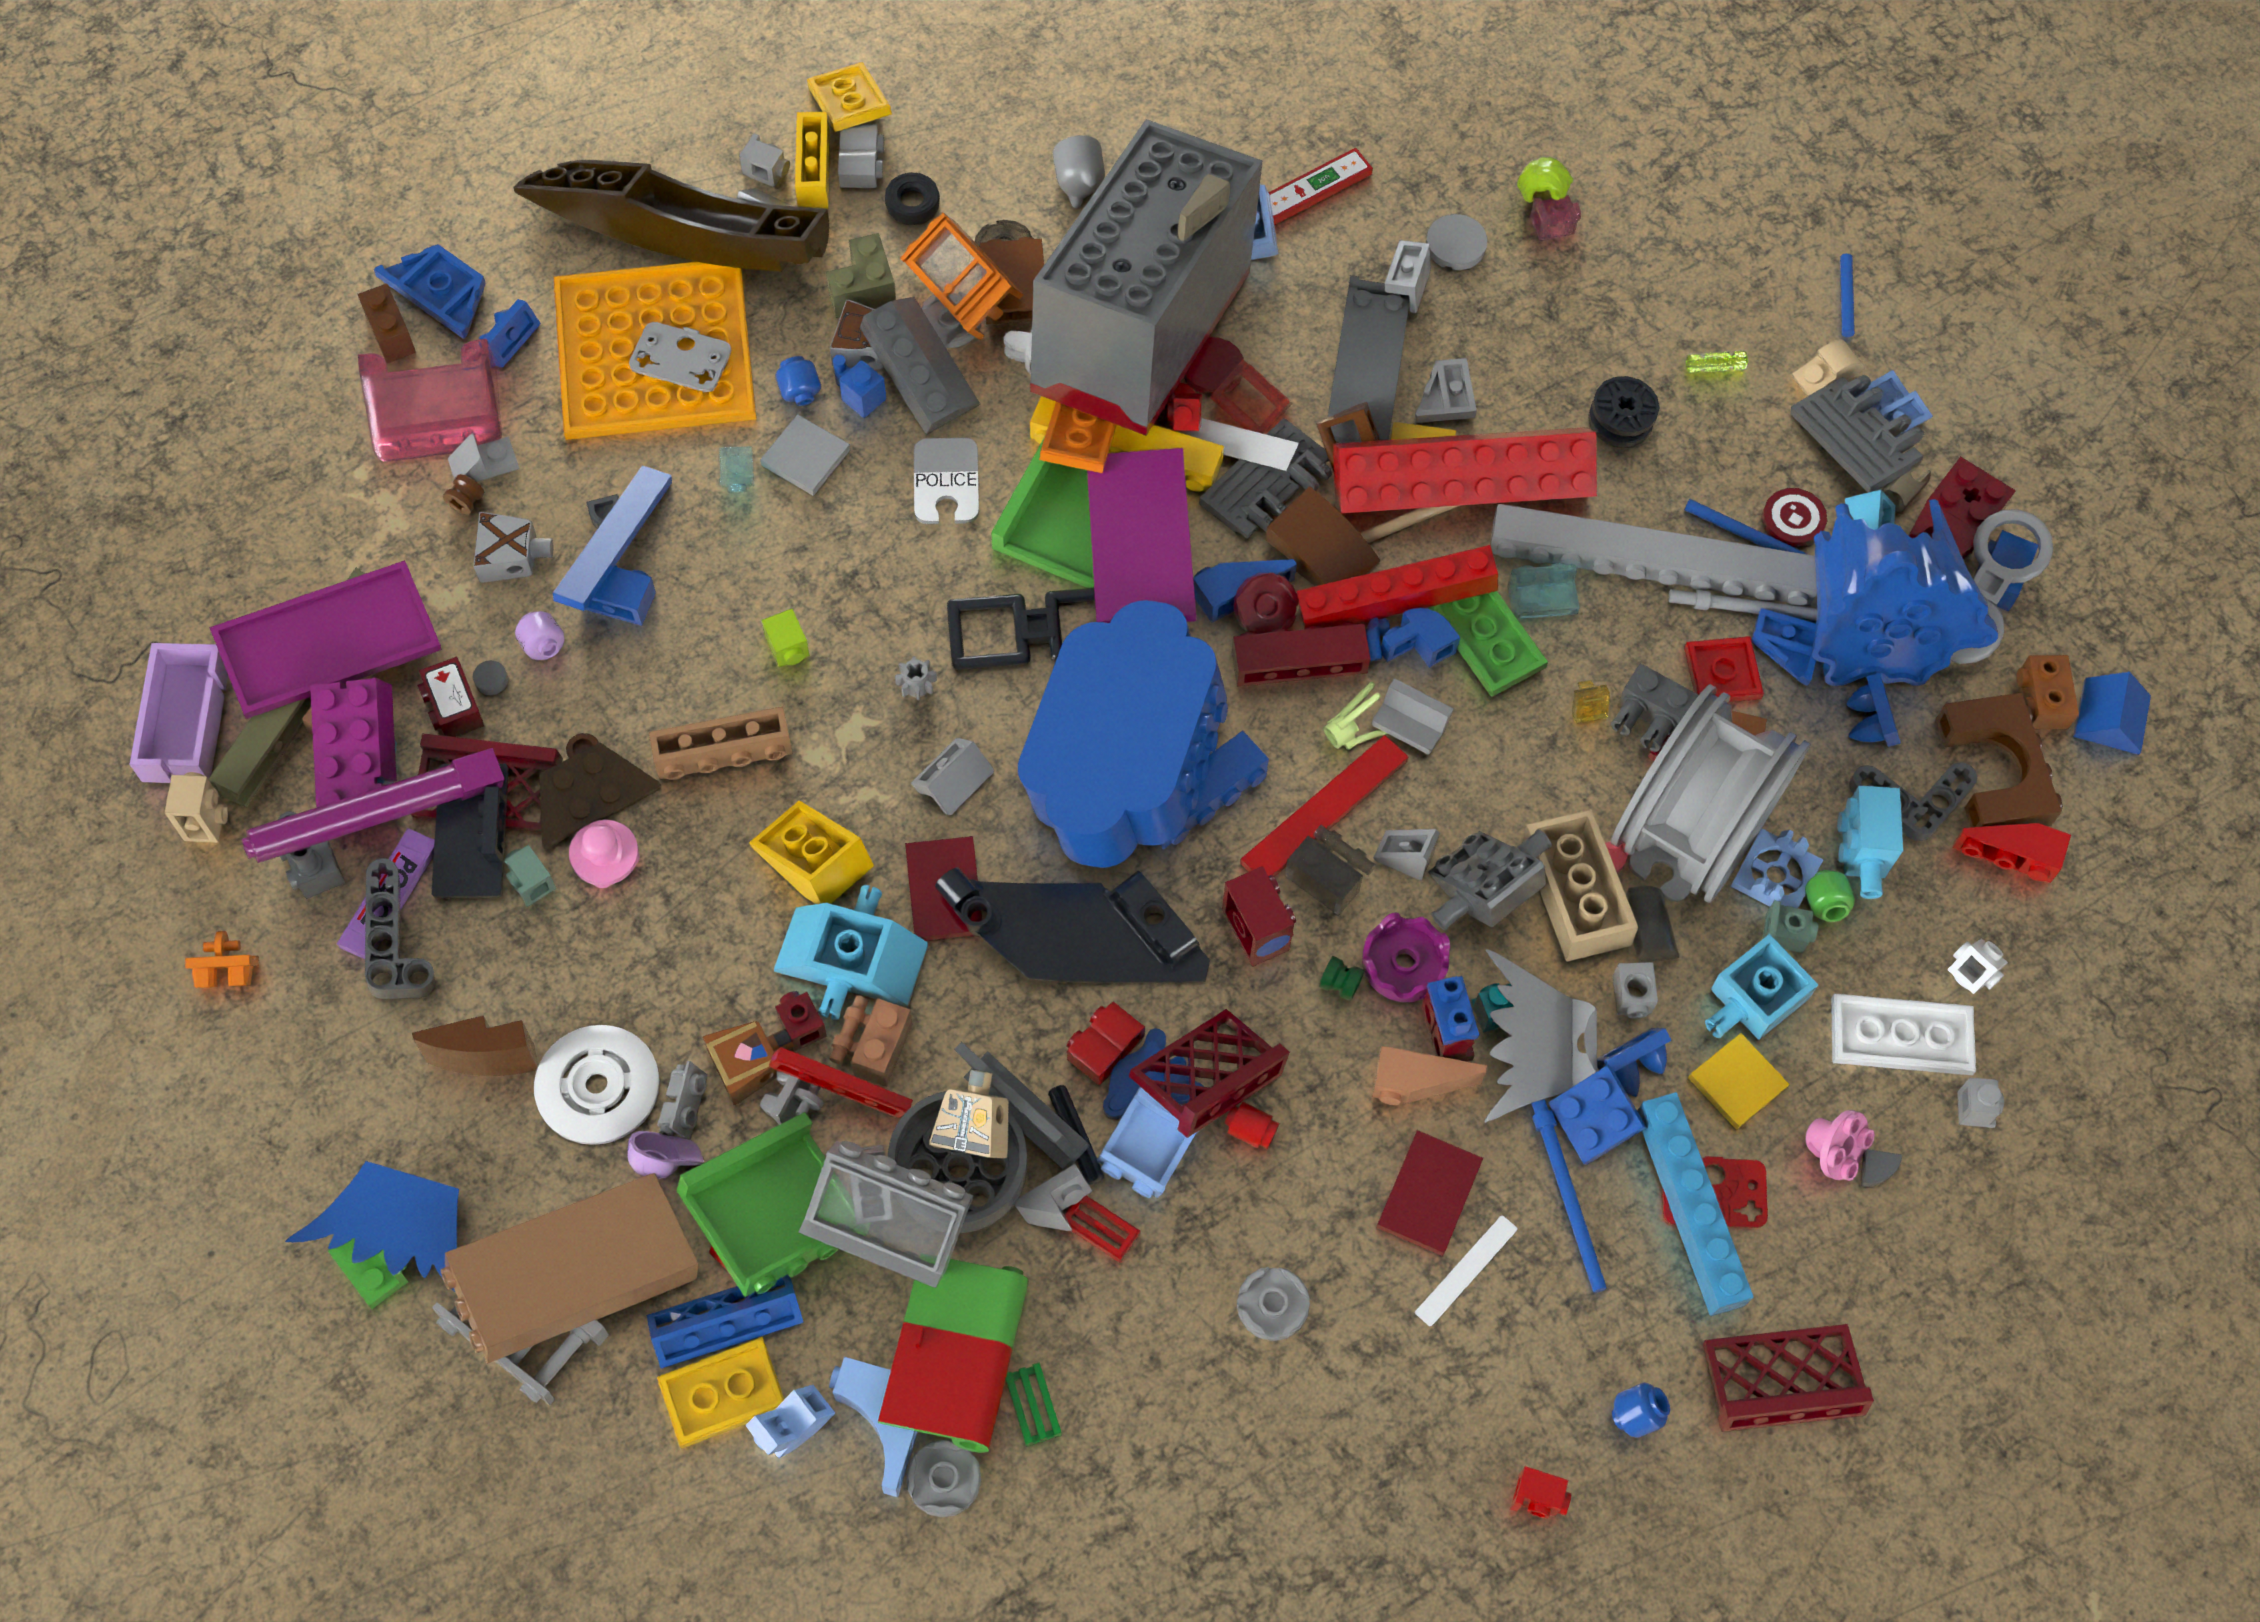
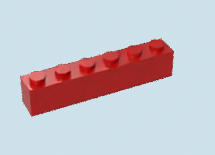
M1487 545L1298 590L1297 598L1304 629L1310 626L1334 627L1346 622L1360 624L1368 622L1373 618L1381 619L1402 614L1410 609L1432 607L1498 591V571L1491 546Z

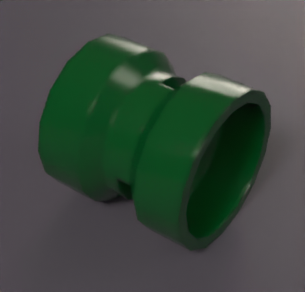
M1332 956L1322 975L1319 987L1327 991L1338 990L1342 998L1351 1001L1360 985L1365 970L1357 966L1347 968L1348 966L1344 965L1342 959Z

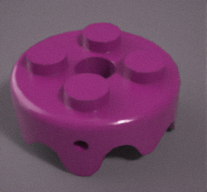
M1397 912L1391 913L1366 938L1362 953L1364 974L1370 985L1388 999L1398 1002L1420 1001L1425 998L1429 982L1446 978L1449 969L1450 941L1444 932H1439L1424 917L1403 918ZM1400 954H1408L1414 959L1415 964L1409 968L1401 967L1396 962V957Z

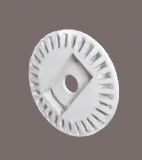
M593 1025L579 1028L556 1041L540 1061L534 1081L536 1105L547 1125L557 1134L570 1141L589 1145L613 1142L635 1131L650 1115L659 1093L660 1079L658 1066L647 1045L627 1030L609 1025ZM584 1054H587V1055H588L587 1057H585V1058L581 1059L580 1061H578V1062L573 1066V1064H574L582 1055H584ZM572 1067L568 1078H563L564 1074ZM596 1074L605 1076L607 1078V1087L604 1091L594 1094L586 1089V1082L591 1076ZM624 1089H629L623 1102L615 1109L605 1113L606 1109L611 1108L621 1099Z

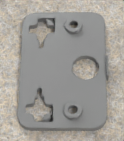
M651 322L645 326L630 358L629 365L630 369L635 373L699 391L711 392L716 388L732 350L728 342L701 335L698 330L687 327L680 329L658 322ZM683 338H691L695 341V346L688 351L680 350L677 344ZM650 355V360L655 362V364H647L645 368H642L637 359ZM705 371H708L709 376L713 380L699 384V378L695 377V375H703Z

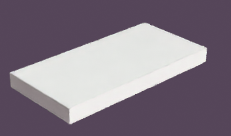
M1834 994L1832 996L1833 1063L1973 1075L1976 1072L1973 1006Z

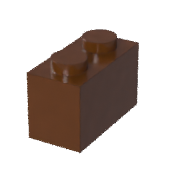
M386 283L357 294L386 364L416 353L409 331L388 284Z

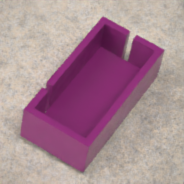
M377 678L346 681V684L336 682L310 685L316 807L385 786L382 783L377 784V778L388 782H397L392 685Z

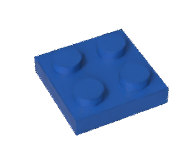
M1605 1066L1548 1102L1583 1164L1588 1165L1647 1128L1611 1066Z

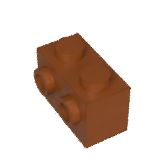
M2029 655L2022 667L2017 671V685L2019 688H2022L2025 703L2032 710L2034 729H2069L2079 715L2069 656Z

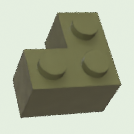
M879 233L850 239L849 247L852 266L826 271L828 292L836 318H840L846 299L873 309L896 300L894 279Z

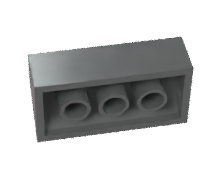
M915 297L890 301L864 315L860 325L861 331L926 435L980 405L977 397Z

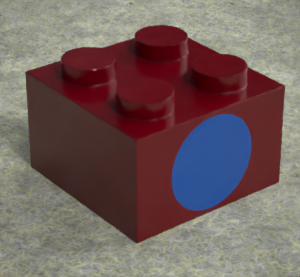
M1263 866L1225 882L1222 911L1252 967L1288 952L1292 937L1294 936V924L1296 923L1292 908L1288 904L1284 905L1279 897L1280 888L1273 875L1268 876Z

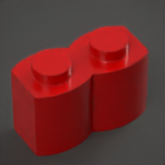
M1114 1001L1106 1008L1100 1006L1090 1018L1089 1022L1091 1025L1083 1032L1080 1030L1075 1032L1066 1045L1068 1047L1067 1060L1097 1085H1101L1111 1075L1116 1064L1129 1055L1145 1037V1026Z

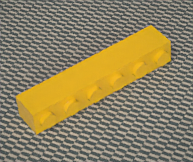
M1043 396L1040 397L1030 420V438L1035 439L1039 444H1041L1046 435L1056 401ZM1116 425L1109 453L1183 448L1186 487L1195 492H1206L1215 483L1223 463L1224 446L1156 425L1152 426L1147 436Z

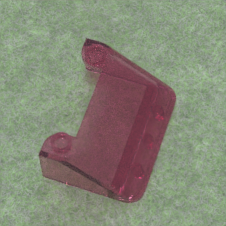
M487 339L473 340L463 345L461 348L460 364L388 372L385 359L378 354L358 355L359 373L372 449L378 459L390 462L452 454L472 433L477 445L502 438L497 369Z

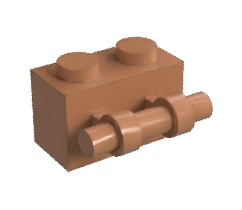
M856 996L852 1006L847 1007L843 1016L845 1023L840 1035H835L831 1046L834 1049L829 1060L835 1064L842 1065L846 1054L853 1056L851 1064L854 1076L887 1087L913 1025L911 1010L877 998L871 1015L864 1012L869 1001L862 996ZM858 1026L865 1028L859 1043L853 1041Z

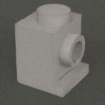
M755 133L739 155L743 175L772 187L776 186L781 177L784 178L790 168V161L784 159L783 150L773 144L761 142L759 135Z
M1969 1078L1957 1091L1959 1125L1995 1128L1996 1117L2002 1113L2004 1107V1096L1998 1087V1080Z

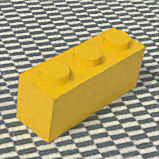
M797 112L795 159L798 207L829 209L830 130L827 112Z

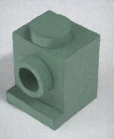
M529 844L522 849L511 851L505 857L504 862L510 870L505 875L513 888L519 891L526 907H529L556 889L550 873Z
M1774 900L1766 913L1763 938L1770 934L1784 949L1803 953L1809 942H1815L1818 933V922L1812 921L1813 911L1780 905V901Z

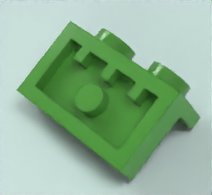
M352 1238L340 1247L329 1249L330 1255L371 1309L375 1308L409 1282L402 1274V1271L407 1266L396 1275L390 1273L385 1262L384 1249L375 1256L359 1263L352 1262L355 1238Z

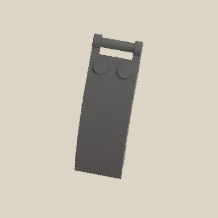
M1350 275L1328 417L1355 405L1367 402L1380 440H1389L1408 315L1409 295L1385 292L1384 283L1359 280L1360 276ZM1354 419L1331 426L1336 442H1362Z

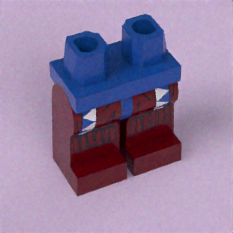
M1463 976L1429 982L1427 985L1428 990L1422 1003V1009L1429 1033L1432 1034L1431 1040L1436 1056L1466 1062L1473 1061L1475 1055L1472 1046L1475 1043L1474 1039H1477L1480 1034Z

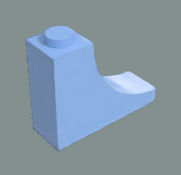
M844 1357L841 1367L835 1366L832 1372L829 1388L834 1389L835 1401L843 1403L859 1412L877 1432L885 1455V1469L881 1487L884 1494L898 1497L918 1432L878 1423L891 1370Z

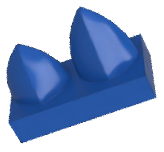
M517 299L509 309L495 313V326L488 333L479 337L481 350L488 355L495 366L503 368L541 324L528 303Z
M1880 672L1866 676L1868 684L1856 690L1846 704L1857 711H1877V713L1860 721L1848 734L1849 738L1861 742L1885 740L1888 747L1901 744Z
M1651 1028L1598 1057L1597 1068L1600 1070L1605 1066H1611L1626 1093L1636 1097L1640 1087L1639 1069L1636 1060L1639 1059L1649 1070L1663 1074L1667 1063L1665 1044L1672 1040L1666 1028Z

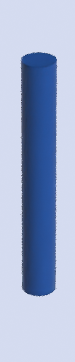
M1846 253L1840 256L1842 335L1844 337H1851L1855 334L1853 256Z

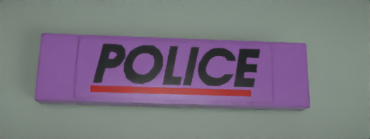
M407 828L389 858L398 868L401 883L400 911L434 857L435 840ZM381 874V879L379 880L381 892H387L386 878L388 874ZM366 897L337 942L339 948L365 959ZM380 906L375 910L374 915L381 918L387 917L391 914L392 908ZM383 939L377 941L373 948L377 950Z

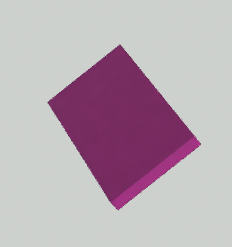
M1183 448L1108 453L1103 473L1087 470L1096 622L1110 623L1113 616L1121 608L1130 603L1143 600L1173 605L1183 613L1187 622L1196 621Z
M405 560L209 627L245 719L310 697V685L336 682L346 684V681L358 680L442 650Z

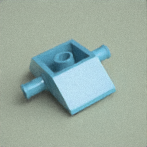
M869 885L861 886L854 910L829 903L795 908L774 967V972L827 986L821 1007L818 1010V1013L825 1018H828L829 1013L832 1014V1020L840 1018V1012L846 995L849 992L874 999L878 998L908 1008L928 948V942L893 920L874 916L879 899L882 896V891L876 887H872L871 892H869Z

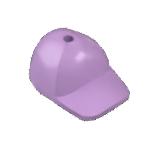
M638 1131L633 1133L628 1141L629 1164L641 1176L655 1173L657 1179L667 1178L679 1166H699L704 1162L699 1147L689 1139L667 1136L651 1131Z

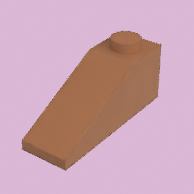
M1382 1046L1378 1057L1372 1097L1380 1098V1101L1385 1104L1399 1105L1400 1103H1411L1482 1084L1487 1065Z

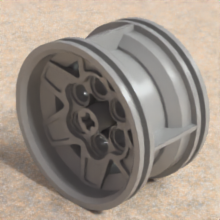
M1711 684L1696 698L1668 738L1629 802L1611 839V844L1616 847L1625 843L1624 852L1632 855L1635 851L1640 852L1656 845L1678 859L1677 864L1680 877L1692 884L1690 892L1698 895L1702 890L1706 893L1704 901L1709 904L1721 891L1753 843L1811 746V743L1806 740L1800 745L1796 744L1797 735L1792 732L1786 737L1775 730L1766 731L1754 736L1732 722L1731 704H1729L1731 696L1723 692L1717 697L1715 695L1717 688Z

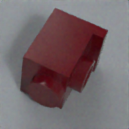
M792 991L780 998V1004L775 1006L783 1028L787 1030L792 1040L795 1051L827 1037L825 1025L808 992L799 994L798 991ZM803 1011L805 1012L802 1017H793Z

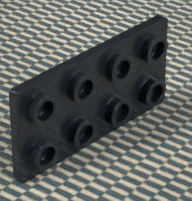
M441 764V765L439 766V768H442V767H445V766H448V765H451V764ZM499 764L505 779L502 788L485 787L484 794L463 801L461 798L437 805L431 892L433 897L499 898L502 896L509 773L507 764Z

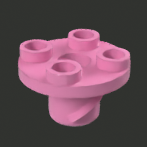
M612 820L595 821L581 828L573 837L569 847V860L574 872L582 880L598 888H607L611 884L626 878L633 871L640 858L634 834L625 825Z
M1847 1110L1833 1121L1824 1118L1815 1119L1807 1129L1805 1142L1809 1150L1816 1157L1820 1158L1822 1172L1827 1177L1834 1180L1845 1179L1851 1181L1858 1173L1859 1162L1865 1150L1872 1146L1875 1133L1874 1130L1869 1129L1868 1121L1862 1113L1855 1110Z

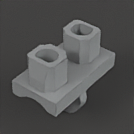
M780 1071L777 1072V1081L784 1086L781 1093L778 1095L768 1092L760 1103L763 1111L774 1118L779 1125L804 1112L807 1114L809 1109L820 1110L824 1104L823 1100L817 1096L820 1087Z

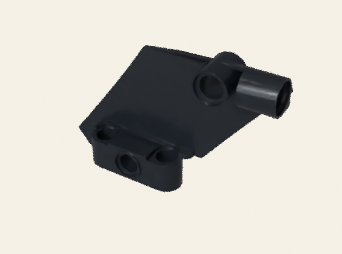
M959 867L946 872L935 884V888L965 923L967 929L972 934L980 936L1029 980L1084 983L1206 982L1210 959L1201 950L1199 942L1190 929L1140 871H1136L1111 892L1102 883H1007L977 881L968 879ZM983 910L987 912L986 918L980 922L970 920L972 914L976 911ZM1152 913H1160L1164 916V919L1158 924L1153 925L1146 921L1147 917Z

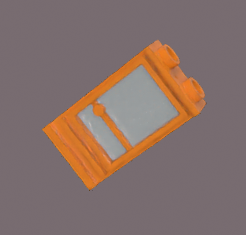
M945 213L933 219L929 223L927 230L917 240L913 241L907 247L906 252L900 257L960 322L963 328L979 340H982L985 336L977 326L987 316L993 320H998L1003 315V310L997 305L1009 293L1019 300L1023 296L1022 292L961 226Z

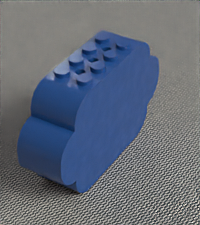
M1148 600L1136 601L1124 606L1113 616L1110 623L1091 622L1083 624L1071 631L1065 638L1019 758L1018 775L1029 796L1035 815L1041 822L1055 829L1060 846L1069 859L1082 865L1099 868L1115 866L1125 861L1134 852L1137 844H1163L1175 838L1183 830L1190 810H1194L1197 806L1199 797L1197 789L1200 781L1206 779L1208 773L1207 760L1210 751L1214 752L1217 747V730L1220 723L1225 722L1228 712L1227 694L1213 649L1203 640L1191 637L1186 618L1178 608L1167 603Z

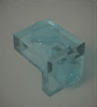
M753 447L719 448L721 475L719 485L727 487L728 493L747 492V486H754Z

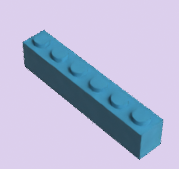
M1675 1092L1644 1101L1637 1110L1647 1127L1642 1133L1709 1315L1711 1317L1744 1307L1754 1296L1678 1094Z

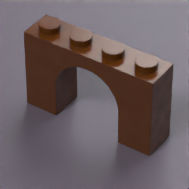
M2022 692L1945 703L1936 717L1945 748L1974 743H1990L2007 751L2016 761L2020 771L2019 784L2010 788L1978 792L1972 795L1964 807L1970 826L1985 827L2030 823L2052 826L2062 813V799L2055 792L2052 783V769L2045 762L2042 754V740L2040 735L2035 733L2032 724V710L2025 703Z

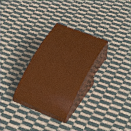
M1310 486L1267 526L1265 540L1287 558L1294 559L1297 563L1296 572L1314 586L1369 574L1380 564V558L1355 527L1332 504Z
M483 1015L412 1033L413 1040L427 1063L444 1070L478 1076H505L533 1072L538 1069L535 1045L522 1020L490 1027Z

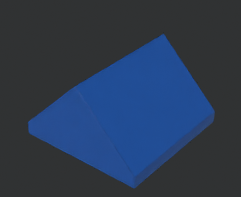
M2130 671L2085 678L2073 737L2139 755L2142 751L2151 695Z

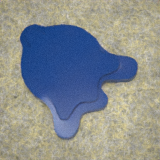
M1157 1028L1151 1029L1146 1036L1143 1046L1138 1051L1125 1056L1112 1070L1109 1092L1103 1102V1111L1108 1118L1114 1120L1122 1118L1140 1087L1129 1077L1130 1070L1165 1048L1166 1035L1162 1030ZM1176 1056L1170 1059V1064L1187 1066L1186 1060L1183 1057ZM1152 1071L1145 1073L1151 1080L1164 1081V1073ZM1170 1074V1082L1189 1085L1188 1076ZM1195 1081V1086H1203L1201 1083ZM1171 1093V1097L1177 1103L1189 1102V1095Z

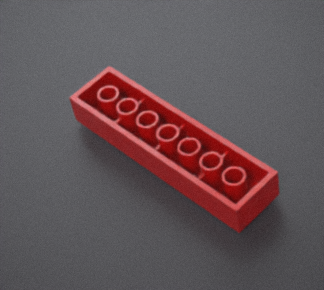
M1588 427L1333 444L1335 508L1340 513L1597 496L1596 431Z

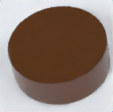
M588 733L573 736L566 746L568 759L598 744L599 741Z

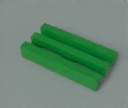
M1040 1362L1032 1364L1033 1366L1029 1368H1020L1013 1373L1011 1371L1007 1372L1006 1376L1007 1387L1026 1447L1062 1436ZM1033 1375L1036 1377L1052 1428L1049 1431H1045L1029 1377ZM1020 1379L1038 1432L1034 1436L1030 1434L1014 1382Z

